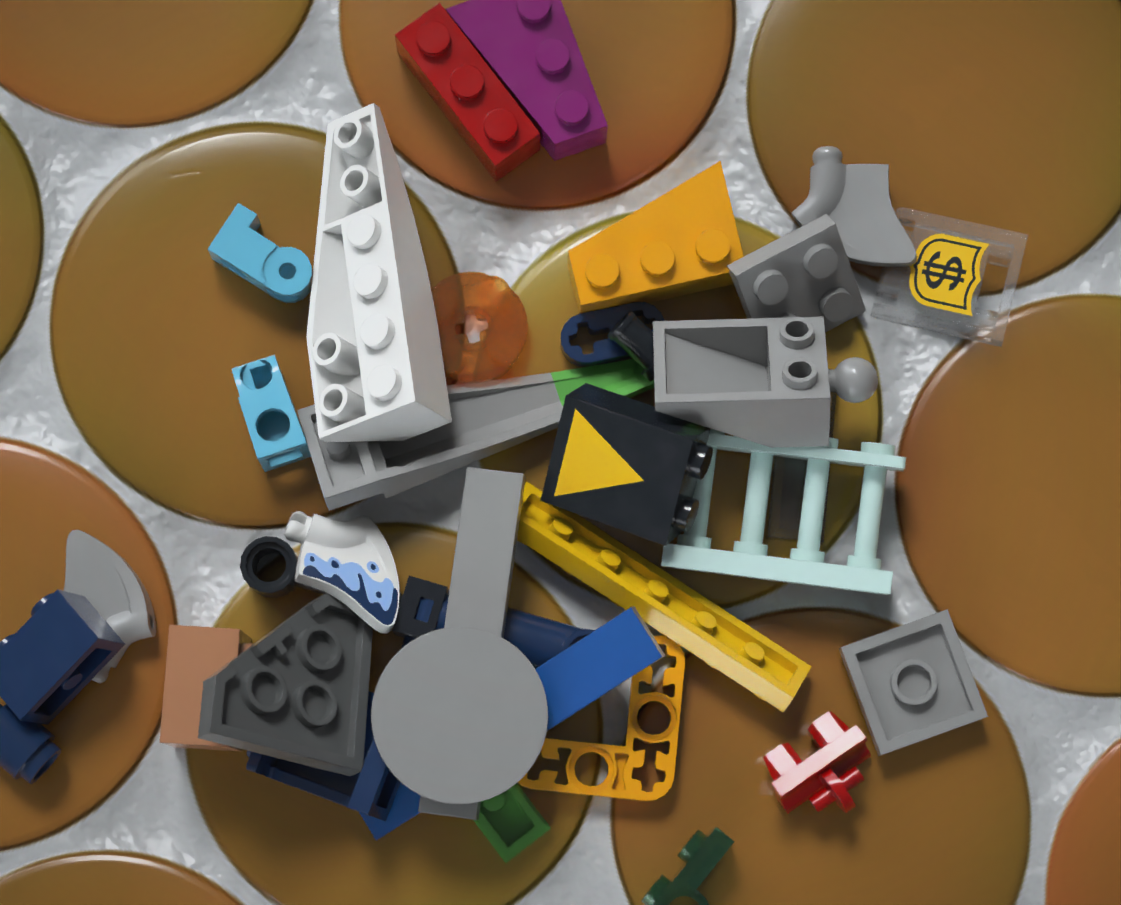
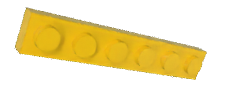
M529 482L525 483L517 541L529 546L561 567L569 575L575 576L615 605L625 610L635 606L643 621L656 629L661 635L667 636L705 661L710 667L719 670L751 691L759 699L768 702L784 713L812 666L578 514L540 501L542 491Z

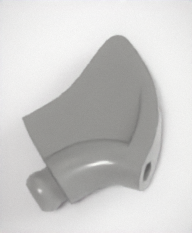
M825 146L816 149L812 155L814 166L810 168L808 197L791 212L797 224L802 227L827 214L836 223L849 261L884 267H904L914 264L917 259L915 247L897 218L891 204L889 165H846L842 163L843 155L837 147Z
M72 530L68 535L66 545L64 591L85 596L125 643L118 653L92 679L97 683H103L107 680L111 667H117L123 654L133 642L155 636L156 621L154 610L145 586L125 559L95 537L80 530Z

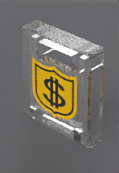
M904 207L897 208L895 213L900 223L914 228L913 231H905L915 247L917 259L911 266H882L876 296L894 299L896 304L894 306L885 303H873L871 316L887 322L1002 347L1028 234ZM987 263L1002 267L1009 266L998 312L976 307Z

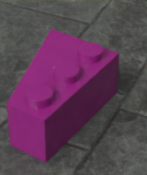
M469 0L445 9L540 132V144L554 161L606 143L608 125L561 0Z

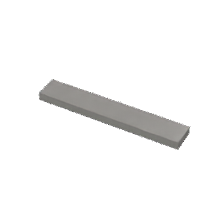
M467 467L444 628H478L504 638L526 479L523 473ZM420 796L418 812L479 820L481 802L447 804Z

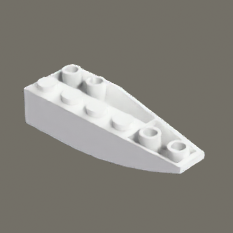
M374 103L336 119L327 125L306 336L319 439L324 442L405 441L452 422L438 322L428 271L400 167L380 107Z

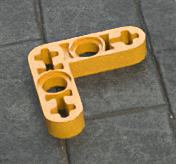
M654 636L659 646L665 647L666 656L675 658L674 668H666L662 678V687L674 686L673 698L659 692L638 693L639 682L648 686L652 684L653 670L651 666L631 677L625 746L545 738L541 754L542 758L546 760L559 761L558 749L571 750L566 764L568 784H556L554 781L558 771L549 770L541 771L539 780L527 779L528 774L526 773L517 783L531 790L638 801H653L664 796L672 787L675 776L685 669L684 652L680 645L667 636ZM648 702L661 703L670 714L669 726L660 734L651 735L645 733L637 723L638 710ZM634 739L648 744H660L663 742H668L669 744L667 755L660 751L655 752L654 766L656 770L664 772V781L654 783L652 792L642 791L641 781L632 779L633 768H641L645 758V750L633 751ZM586 753L599 754L608 765L606 779L597 786L584 785L575 775L574 767L576 761Z

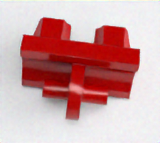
M828 711L812 722L807 729L809 736L820 749L813 755L802 761L789 742L780 744L764 756L765 764L773 780L771 784L776 798L787 814L807 800L810 801L818 813L834 801L845 813L856 807L849 791L865 781L856 766L871 757V753L865 744L867 738L857 725L849 729L832 711Z

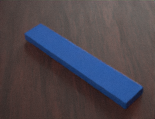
M635 606L630 607L535 669L543 684L547 699V731L666 656ZM400 783L386 821L361 812L359 813L374 838L378 840L421 813L418 812L420 795Z

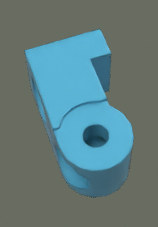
M238 203L208 247L211 258L279 301L296 303L304 299L311 292L313 269L309 258L299 249L279 247L257 233L256 231L261 225L258 215Z
M275 354L232 368L233 377L240 396L238 400L257 459L264 472L311 457L302 426Z

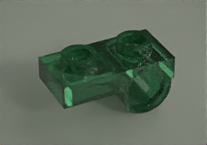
M713 827L707 835L698 829L677 855L685 862L671 880L662 874L647 891L641 902L645 905H669L675 898L687 896L693 899L697 905H709L706 898L696 889L735 841L717 827Z

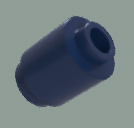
M0 704V766L14 779L22 777L29 784H33L52 766L62 750L53 743L55 736L42 724L20 721L7 704L4 706Z

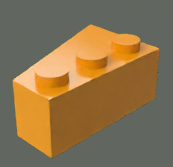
M721 161L568 251L567 266L579 314L633 302L651 303L734 284L727 265L744 256Z

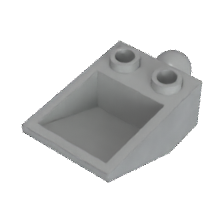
M824 316L653 321L655 411L771 448L829 446L830 392H836L841 399L847 402L860 403L869 399L874 394L878 385V376L875 368L870 362L862 358H847L840 362L835 369H828Z

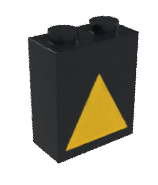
M585 383L565 397L540 501L666 546L683 531L688 532L697 516L699 500L694 499L693 495L697 480L704 478L711 463L713 448L707 446L711 428L657 412L654 406Z

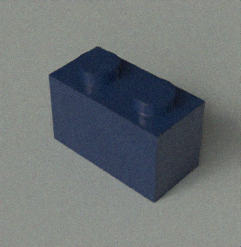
M58 589L35 604L31 611L32 617L15 634H11L0 641V697L20 721L49 725L125 645L85 596Z

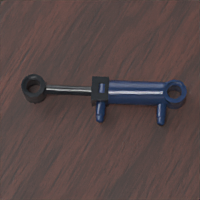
M265 536L255 539L245 548L241 556L240 570L243 579L256 593L266 598L286 596L291 591L294 592L296 587L320 594L326 593L311 586L295 582L298 555L287 542L278 537ZM271 553L284 556L286 570L282 577L273 582H264L258 578L256 572L257 564L261 558ZM412 576L408 577L404 593H400L397 618L392 630L396 636L404 638L401 649L421 635L444 628L449 597L447 586ZM508 607L504 639L517 647L536 669L595 630L579 628Z

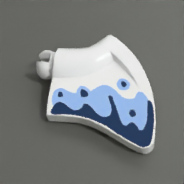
M301 511L292 513L284 535L287 540L301 544L295 582L311 586L332 595L348 606L376 631L384 634L390 632L395 624L399 608V580L391 550L374 522L367 516H359L353 520L343 522L317 514L309 517Z

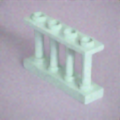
M711 429L707 446L713 448L711 463L704 478L697 480L693 495L694 499L699 500L697 516L691 529L688 532H684V534L678 535L677 544H667L663 547L661 566L890 595L893 571L881 570L882 559L876 558L887 470L903 472L906 467L907 457L894 456L896 446L889 444L861 442V450L852 451L838 449L839 439L829 437V446L771 448L736 436H728L724 432ZM717 449L751 453L740 541H734L733 551L710 549L712 538L706 537ZM773 456L807 460L797 548H791L790 559L767 556L768 545L763 544ZM830 463L864 467L854 555H848L846 566L824 563L825 552L819 551Z

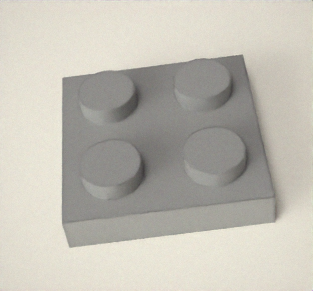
M827 214L727 265L747 319L824 316L825 332L866 311L836 223Z
M948 609L839 648L878 756L988 717Z

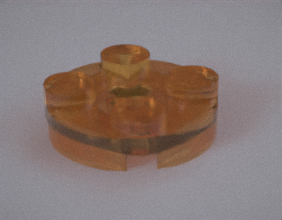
M463 272L441 280L435 287L431 288L438 322L445 376L459 384L481 383L503 377L519 359L527 342V315L519 296L509 287L504 279L481 272ZM474 314L477 321H486L488 324V329L480 332V341L469 343L467 335H457L456 326L464 323V316Z

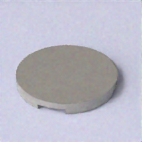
M449 627L434 630L419 636L405 645L390 660L382 672L375 688L371 708V725L375 744L388 769L411 791L427 799L447 804L481 802L500 795L514 786L530 770L540 754L548 724L546 694L540 677L531 662L517 647L504 638L489 631L471 627Z

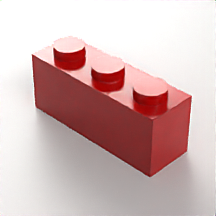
M440 2L395 34L398 55L495 182L540 150V132Z

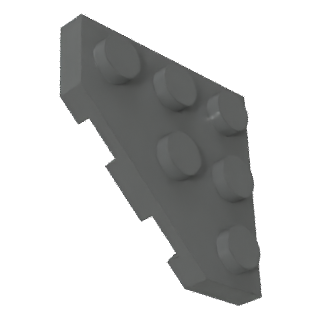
M325 593L315 598L203 681L198 738L346 776L360 773L364 758L373 628L332 595Z

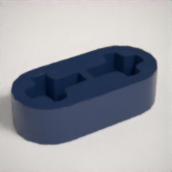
M633 302L580 313L571 317L564 324L560 336V347L564 357L571 364L579 367H589L631 359L616 342L610 339L595 342L593 353L583 354L580 346H571L569 341L577 338V329L580 327H587L590 335L609 333L617 322L630 310L635 313V316H642L644 324L665 320L661 312L654 305L646 302Z

